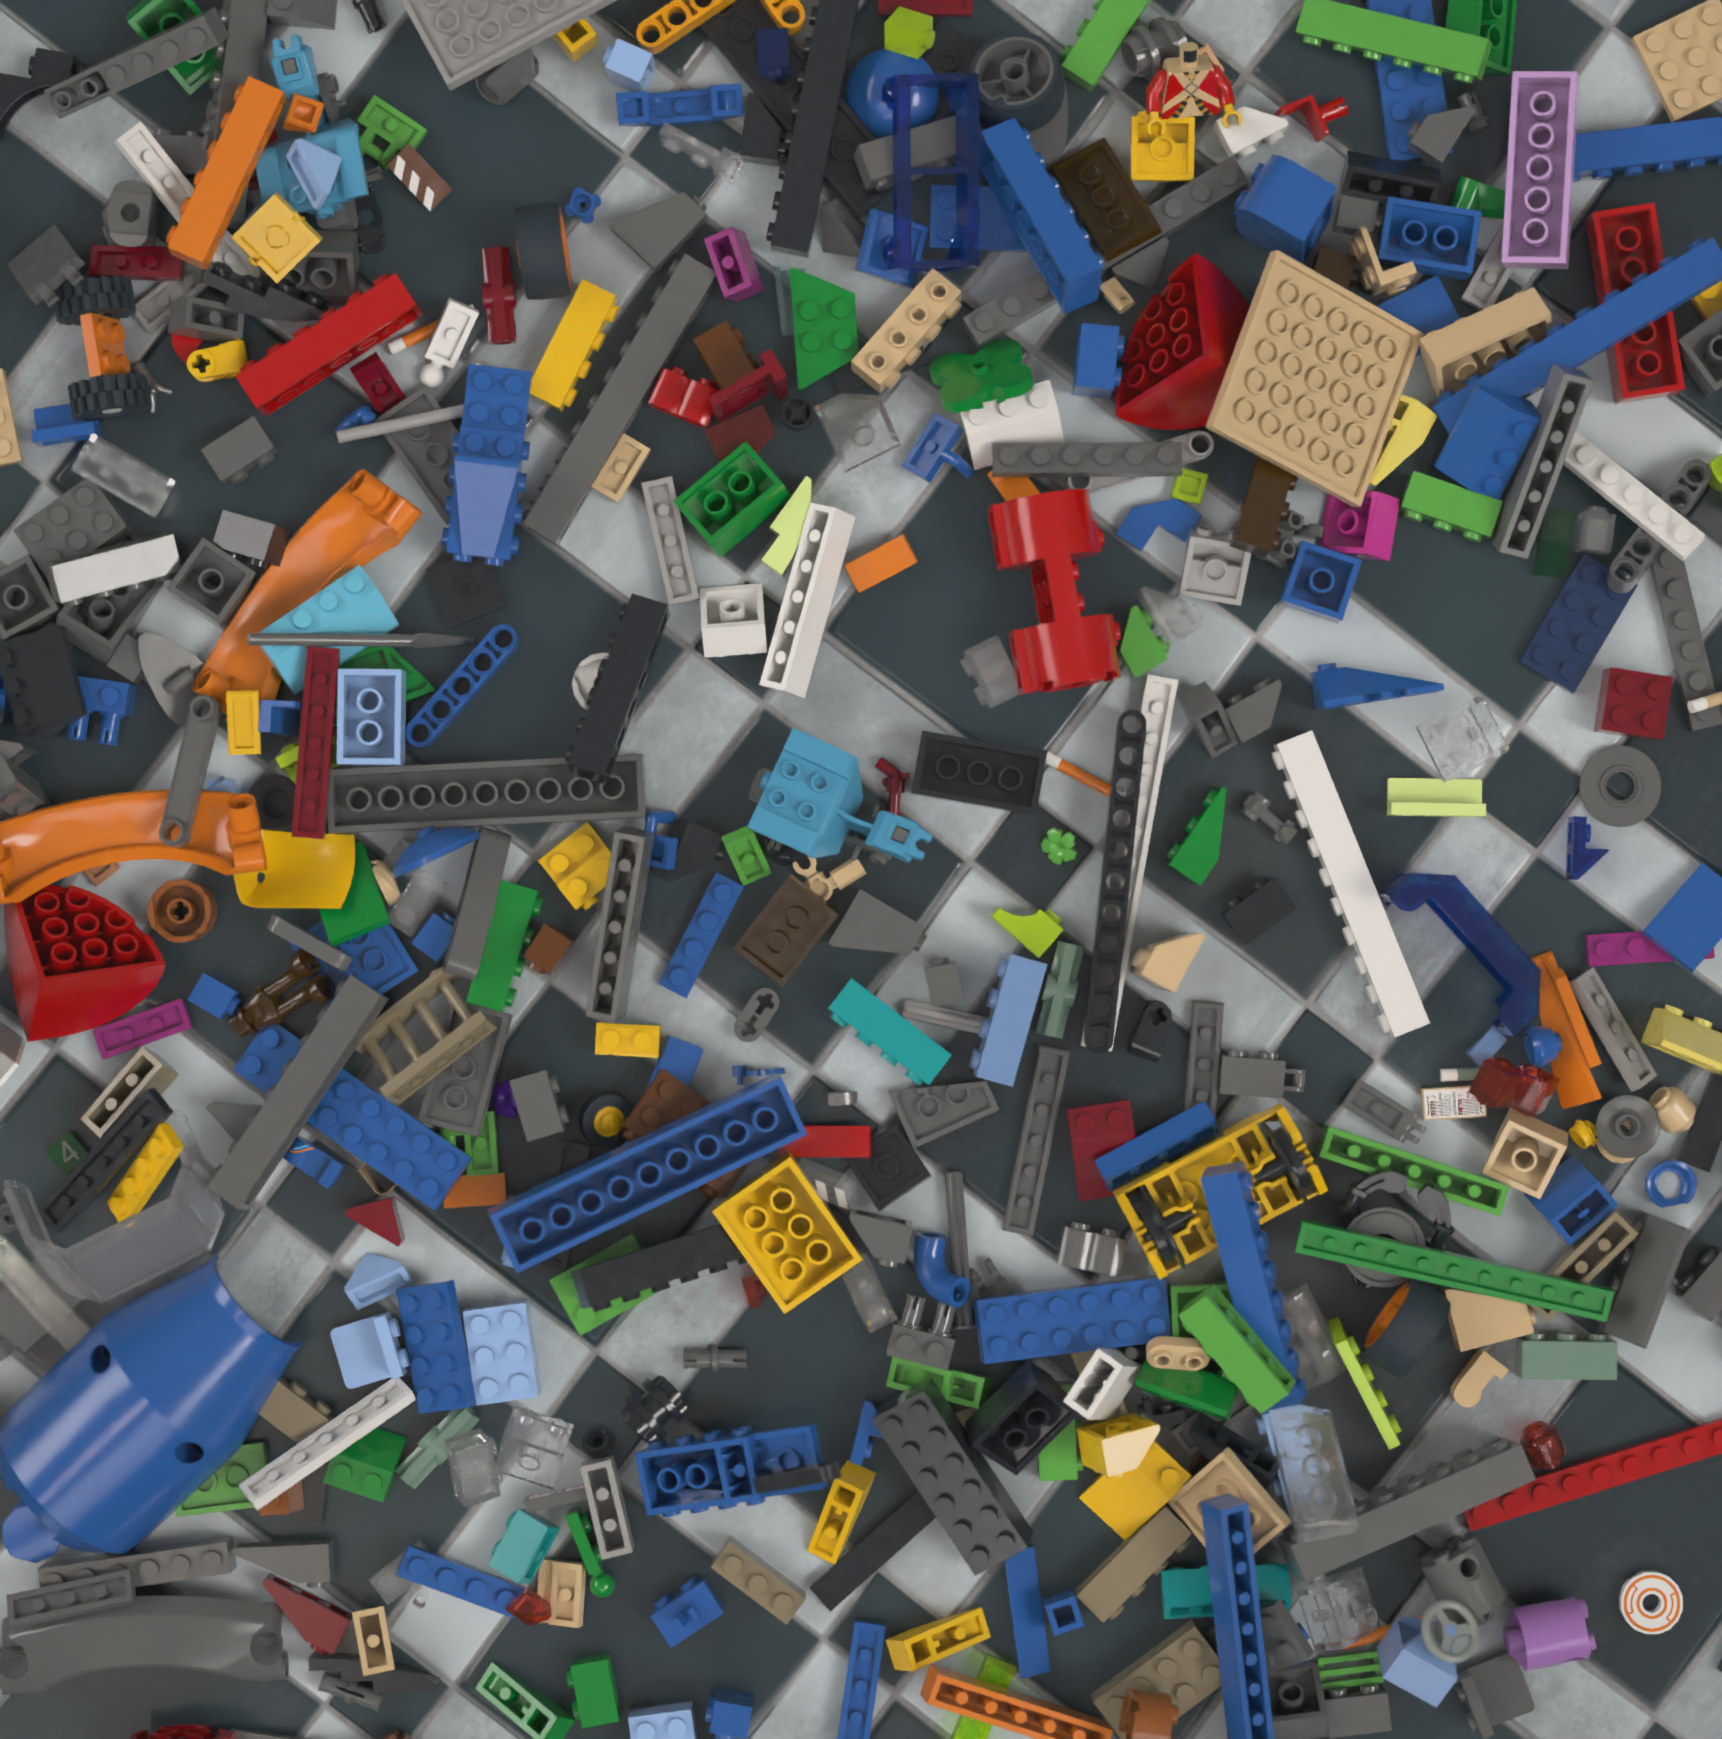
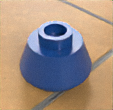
M1531 1025L1524 1032L1525 1051L1532 1065L1541 1068L1556 1059L1558 1051H1562L1560 1035L1554 1033L1551 1028Z

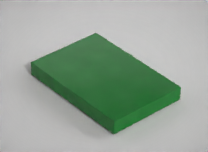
M363 841L355 843L354 874L341 909H319L329 942L333 947L391 923L379 884L372 870L373 866Z

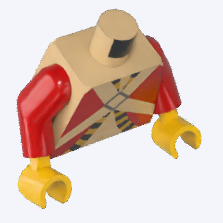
M1182 43L1180 45L1179 57L1166 58L1163 61L1162 69L1157 71L1147 86L1146 114L1149 115V120L1143 126L1146 135H1151L1150 127L1153 122L1158 125V136H1162L1166 130L1163 119L1220 114V108H1224L1225 111L1222 116V124L1225 128L1229 129L1226 119L1230 114H1234L1237 117L1238 126L1241 125L1242 117L1233 108V105L1236 103L1230 80L1219 65L1211 64L1208 55H1198V45L1196 43Z

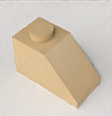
M385 1606L353 1611L352 1616L363 1676L395 1670Z

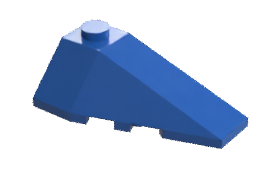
M1336 663L1318 665V671L1310 674L1316 711L1436 693L1444 690V684L1348 667L1337 668Z

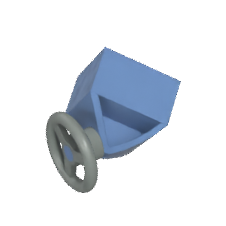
M1441 1599L1432 1603L1426 1609L1422 1618H1396L1377 1645L1382 1677L1437 1708L1458 1679L1455 1663L1466 1661L1477 1649L1479 1627L1472 1612L1458 1601ZM1442 1609L1457 1611L1464 1617L1468 1625H1457L1455 1622L1449 1621ZM1459 1636H1470L1466 1648L1459 1653L1453 1654L1452 1644Z

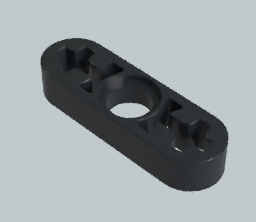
M838 1460L769 1471L752 1478L756 1494L825 1483L842 1476Z

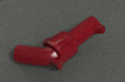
M881 757L875 767L888 776L882 780L883 786L886 787V792H889L887 811L904 817L900 812L901 793H905V782L910 773H902L895 765Z

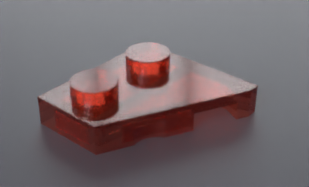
M762 404L705 430L719 463L745 441L758 454L775 434Z

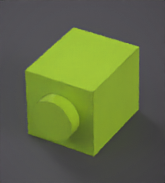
M899 6L885 21L884 49L919 59L927 49L932 47L935 40L932 16Z

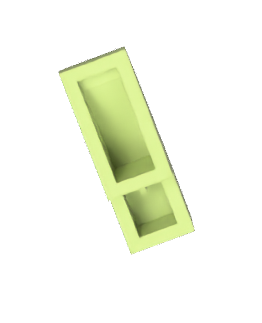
M807 476L771 524L770 530L778 535V538L762 558V563L782 578L796 556L811 503L812 480Z

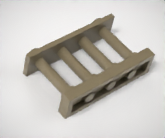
M443 967L433 970L428 979L376 1018L355 1049L361 1055L368 1050L387 1078L386 1083L379 1089L396 1106L497 1029L491 1019L479 1010L477 1013L471 1012L452 985L461 977L443 972ZM441 993L444 994L462 1020L461 1025L451 1033H447L428 1006V1003ZM416 1012L419 1013L437 1039L436 1045L427 1052L421 1051L403 1025V1022ZM392 1031L412 1059L411 1064L401 1072L395 1069L378 1044L381 1039Z

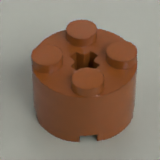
M176 879L165 882L156 890L148 904V919L151 926L160 936L171 942L197 941L212 931L217 919L218 908L214 895L207 886L193 880ZM182 903L184 907L189 909V913L185 914L184 917L177 914V909L182 908Z
M1129 1688L1127 1691L1131 1697L1124 1696L1119 1720V1731L1125 1733V1739H1173L1171 1737L1172 1725L1177 1724L1179 1709L1178 1705H1172V1698L1169 1693Z

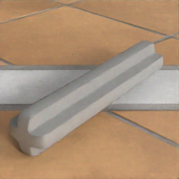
M905 1000L902 1009V1017L975 1034H978L982 1018L988 1019L985 1016L932 1006L931 1004L913 1000Z

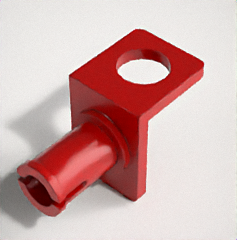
M1309 95L1281 107L1274 116L1282 118L1301 110L1315 141L1318 143L1329 134L1326 123L1342 116H1347L1349 110L1347 105L1341 107L1340 104L1346 102L1341 96L1318 106L1313 95Z

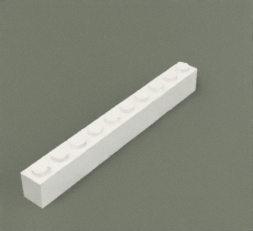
M1308 731L1274 745L1275 752L1271 753L1278 771L1283 769L1287 778V781L1283 782L1285 791L1290 800L1295 798L1299 810L1295 811L1296 818L1302 829L1307 828L1311 838L1307 840L1313 858L1318 857L1322 865V869L1318 870L1324 886H1330L1334 898L1330 899L1336 916L1342 915L1346 927L1342 928L1343 935L1349 946L1353 944L1358 956L1354 957V962L1360 975L1365 974L1369 985L1365 988L1371 1003L1378 1004L1381 1015H1378L1377 1018L1384 1033L1389 1032L1391 1037H1397L1430 1024L1313 731Z

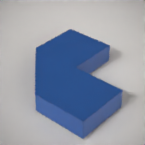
M1176 498L1132 507L1115 535L1140 552L1158 526L1182 542H1185L1188 538L1189 530L1194 529L1202 515Z

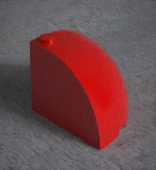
M1195 253L1169 275L1167 280L1170 283L1160 295L1154 293L1139 316L1127 341L1121 362L1125 363L1120 386H1116L1115 414L1127 422L1148 428L1165 430H1186L1206 427L1250 305L1223 272L1207 259Z
M48 885L21 902L5 904L4 925L9 974L27 1042L68 1036L101 1026L134 1008L156 987L166 966L163 957L148 933L145 935L135 925L136 920L119 906L95 893L69 885V888Z

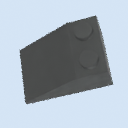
M155 578L143 581L144 586L137 589L125 590L124 586L113 589L114 594L107 597L95 598V595L83 597L82 603L63 607L57 615L56 627L64 626L68 642L107 665L126 633L129 635L133 634L163 586L164 581L156 582Z

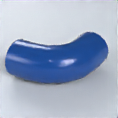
M931 1231L916 1232L913 1253L914 1267L919 1282L926 1292L939 1302L955 1308L963 1306L970 1294V1283L965 1277L953 1274L947 1268L945 1262L946 1235Z

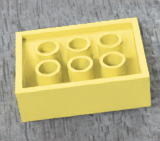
M1667 1004L1664 1009L1654 1007L1640 1042L1722 1076V1033L1711 1029L1713 1023L1696 1016L1693 1021L1682 1017L1684 1011Z

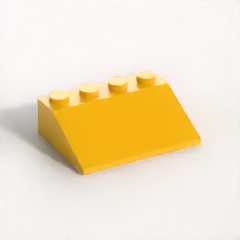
M790 1151L760 1171L712 1210L784 1314L863 1260L861 1252Z

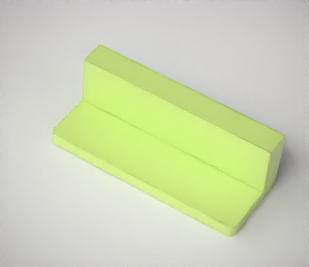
M1389 778L1387 780V816L1485 817L1486 804H1482V780Z

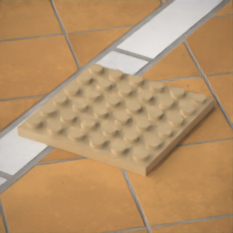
M1278 250L1271 251L1206 428L1353 507H1361L1420 345L1419 338L1423 337L1424 333Z

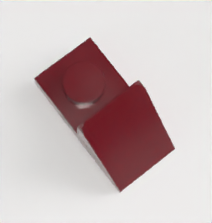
M377 352L349 368L380 416L406 399L403 391Z

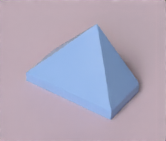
M300 138L294 141L286 158L314 210L321 209L331 192L342 157Z
M366 1252L345 1285L344 1290L355 1308L359 1310L397 1293L396 1289L414 1285V1280L401 1261Z

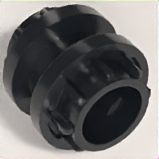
M658 1375L652 1381L646 1378L641 1383L646 1391L637 1400L629 1394L624 1399L627 1405L620 1411L623 1420L645 1443H651L656 1437L660 1440L666 1437L667 1433L662 1427L671 1419L679 1424L685 1419L682 1413L688 1408L687 1401L664 1376Z

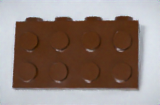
M660 1069L626 1121L622 1122L618 1128L624 1132L622 1137L626 1141L631 1142L711 1103L666 1070ZM749 1163L701 1185L698 1191L710 1200L727 1198Z

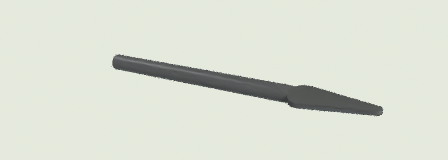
M248 633L247 636L248 646H413L414 648H432L476 643L475 638L432 633H417L414 635Z

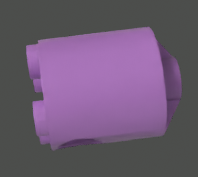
M1576 1597L1511 1608L1503 1629L1504 1643L1508 1654L1525 1671L1561 1665L1570 1661L1588 1660L1591 1650H1596V1642L1593 1632L1587 1631L1585 1619L1588 1618V1609L1585 1600H1577Z

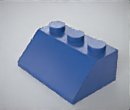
M1388 196L1375 251L1381 267L1391 269L1413 261L1417 273L1466 281L1473 272L1482 211Z
M1476 384L1434 465L1438 470L1470 491L1500 499L1542 418L1531 401Z

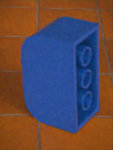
M1272 154L1265 165L1259 163L1251 177L1253 181L1249 191L1243 190L1234 205L1236 207L1234 215H1236L1235 227L1244 238L1268 253L1278 250L1304 265L1332 219L1337 186L1288 158Z

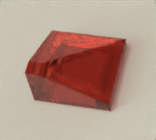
M528 1587L506 1606V1611L527 1626L546 1621L552 1616L550 1603Z

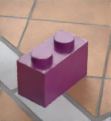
M730 227L704 239L724 298L739 302L765 291L745 232Z

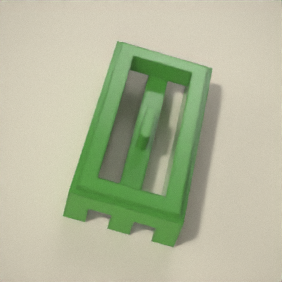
M1377 1649L1316 1656L1323 1690L1384 1683ZM1371 1658L1374 1660V1663L1330 1669L1324 1668V1664ZM1375 1671L1374 1675L1326 1680L1328 1676Z

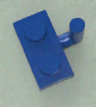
M936 413L902 464L904 469L929 483L943 462L952 465L965 478H970L974 474V469L960 455L951 451L963 429Z
M650 811L646 814L644 830L655 832L650 866L674 870L678 838L656 833L658 823H674L677 816L674 811Z

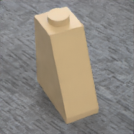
M1448 1286L1440 1287L1441 1294L1451 1303L1447 1317L1455 1348L1460 1352L1534 1333L1532 1324H1536V1316L1530 1305L1527 1306V1304Z

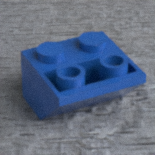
M1573 1154L1556 1167L1540 1199L1527 1193L1524 1194L1559 1237L1569 1246L1619 1206L1601 1183Z

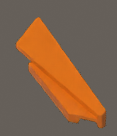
M1551 950L1530 958L1527 963L1542 1027L1551 1028L1554 1033H1558L1562 1042V1051H1558V1057L1550 1062L1560 1106L1566 1109L1598 1100L1602 1097L1589 1068L1602 1063L1568 978L1563 969L1558 968Z

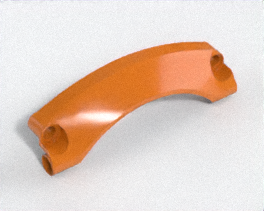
M361 469L356 472L287 542L280 567L269 564L231 618L201 672L196 677L193 683V691L200 696L208 695L216 699L220 703L222 713L226 716V690L259 689V708L260 700H275L282 678L259 646H248V633H259L358 565L362 568L377 556L397 546L423 513L414 504L396 493L367 470Z
M169 790L134 791L90 797L38 809L0 821V905L21 902L42 888L72 874L124 861L143 859L177 860L202 865L224 875L266 871V852L255 797L248 793L238 794L202 790L190 842L180 848H173L164 844L159 836V828L162 823ZM179 826L174 827L171 831L172 841L178 838L180 834Z

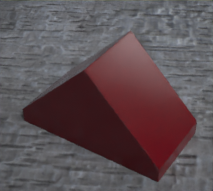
M395 1196L350 1207L344 1214L397 1247L402 1245L405 1240Z

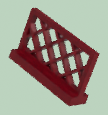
M771 349L760 354L761 367L709 397L718 423L772 392L778 401L789 396L787 376Z

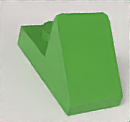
M745 826L721 837L743 886L772 874L753 830Z

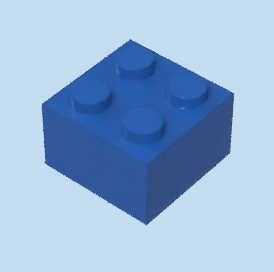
M1081 323L1077 337L1072 395L1110 399L1112 392L1116 391V386H1120L1122 367H1116V360L1121 359L1124 349V336L1119 335L1120 326Z
M1302 540L1297 544L1295 556L1292 559L1278 604L1339 623L1343 620L1362 560Z

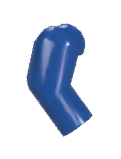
M362 405L348 413L333 432L336 434V431L357 427L360 423L363 425L372 424L376 420V414L370 411V407Z

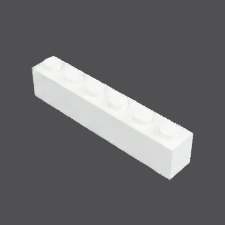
M810 503L759 685L781 693L805 698L855 516L835 507Z

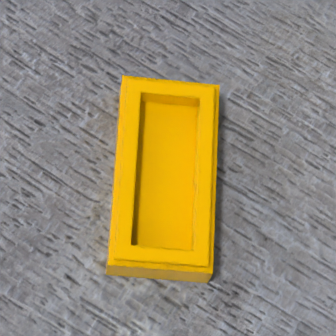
M259 689L226 690L229 755L261 754V732H258L260 713Z

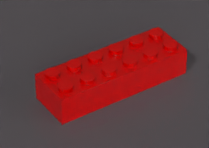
M1655 202L1592 212L1585 219L1599 306L1605 303L1602 298L1616 289H1620L1623 292L1633 286L1631 280L1646 271L1651 275L1661 269L1659 263L1664 260ZM1673 311L1606 350L1615 404L1672 396L1685 390Z
M389 273L382 275L373 282V288L365 293L363 291L354 293L346 300L348 304L339 310L332 308L320 316L321 321L312 327L306 325L293 334L294 339L285 345L283 342L272 346L266 352L268 356L258 362L252 360L240 368L241 373L235 377L256 409L264 416H269L422 317L424 314L396 273L391 276Z

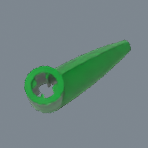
M1460 176L1449 206L1482 211V217L1504 219L1506 191Z

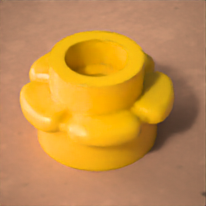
M1577 1119L1574 1126L1569 1129L1572 1140L1582 1149H1586L1590 1145L1595 1146L1597 1144V1139L1595 1138L1597 1136L1596 1127L1588 1120L1582 1121Z

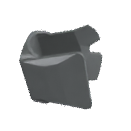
M532 47L475 77L476 86L480 94L488 102L496 105L506 104L538 76L539 62L533 55Z
M125 180L119 182L112 189L113 191L102 211L103 233L107 243L113 246L120 245L126 247H140L147 244L148 246H155L160 199L149 185L141 181ZM128 204L136 205L139 208L140 215L134 222H127L122 217V209Z

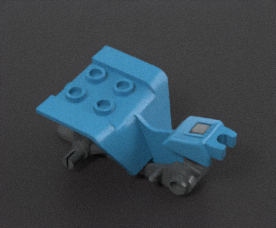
M297 34L290 35L291 46L288 49H285L283 40L279 38L274 39V54L271 58V64L278 89L284 92L287 102H291L293 94L296 93L325 103L326 113L322 110L315 133L293 131L266 144L256 165L262 206L278 192L294 210H298V214L307 212L316 216L317 223L321 228L329 229V231L354 230L358 226L354 199L369 195L367 182L382 180L383 175L380 174L382 169L380 166L364 170L358 124L351 118L342 120L339 118L338 107L345 106L347 102L346 100H336L335 93L339 92V83L336 76L328 72L317 74L313 50L308 45L303 44L301 36ZM325 118H329L330 122L325 123ZM300 138L342 157L331 192L321 209L314 210L286 158L294 141Z
M792 728L774 770L769 768L759 769L748 794L750 801L758 805L747 828L770 838L767 847L772 849L775 841H777L774 848L775 851H780L781 845L784 844L810 858H818L838 854L842 844L845 843L854 847L851 860L855 861L860 851L869 854L868 859L870 861L885 866L886 862H889L892 857L909 863L912 859L922 861L925 853L916 848V842L923 841L929 844L933 837L919 823L888 811H879L880 806L878 804L873 806L869 816L857 813L863 800L858 759L848 752L795 728ZM853 831L867 837L866 841L858 839L859 835L854 834L853 837L850 836L851 832Z

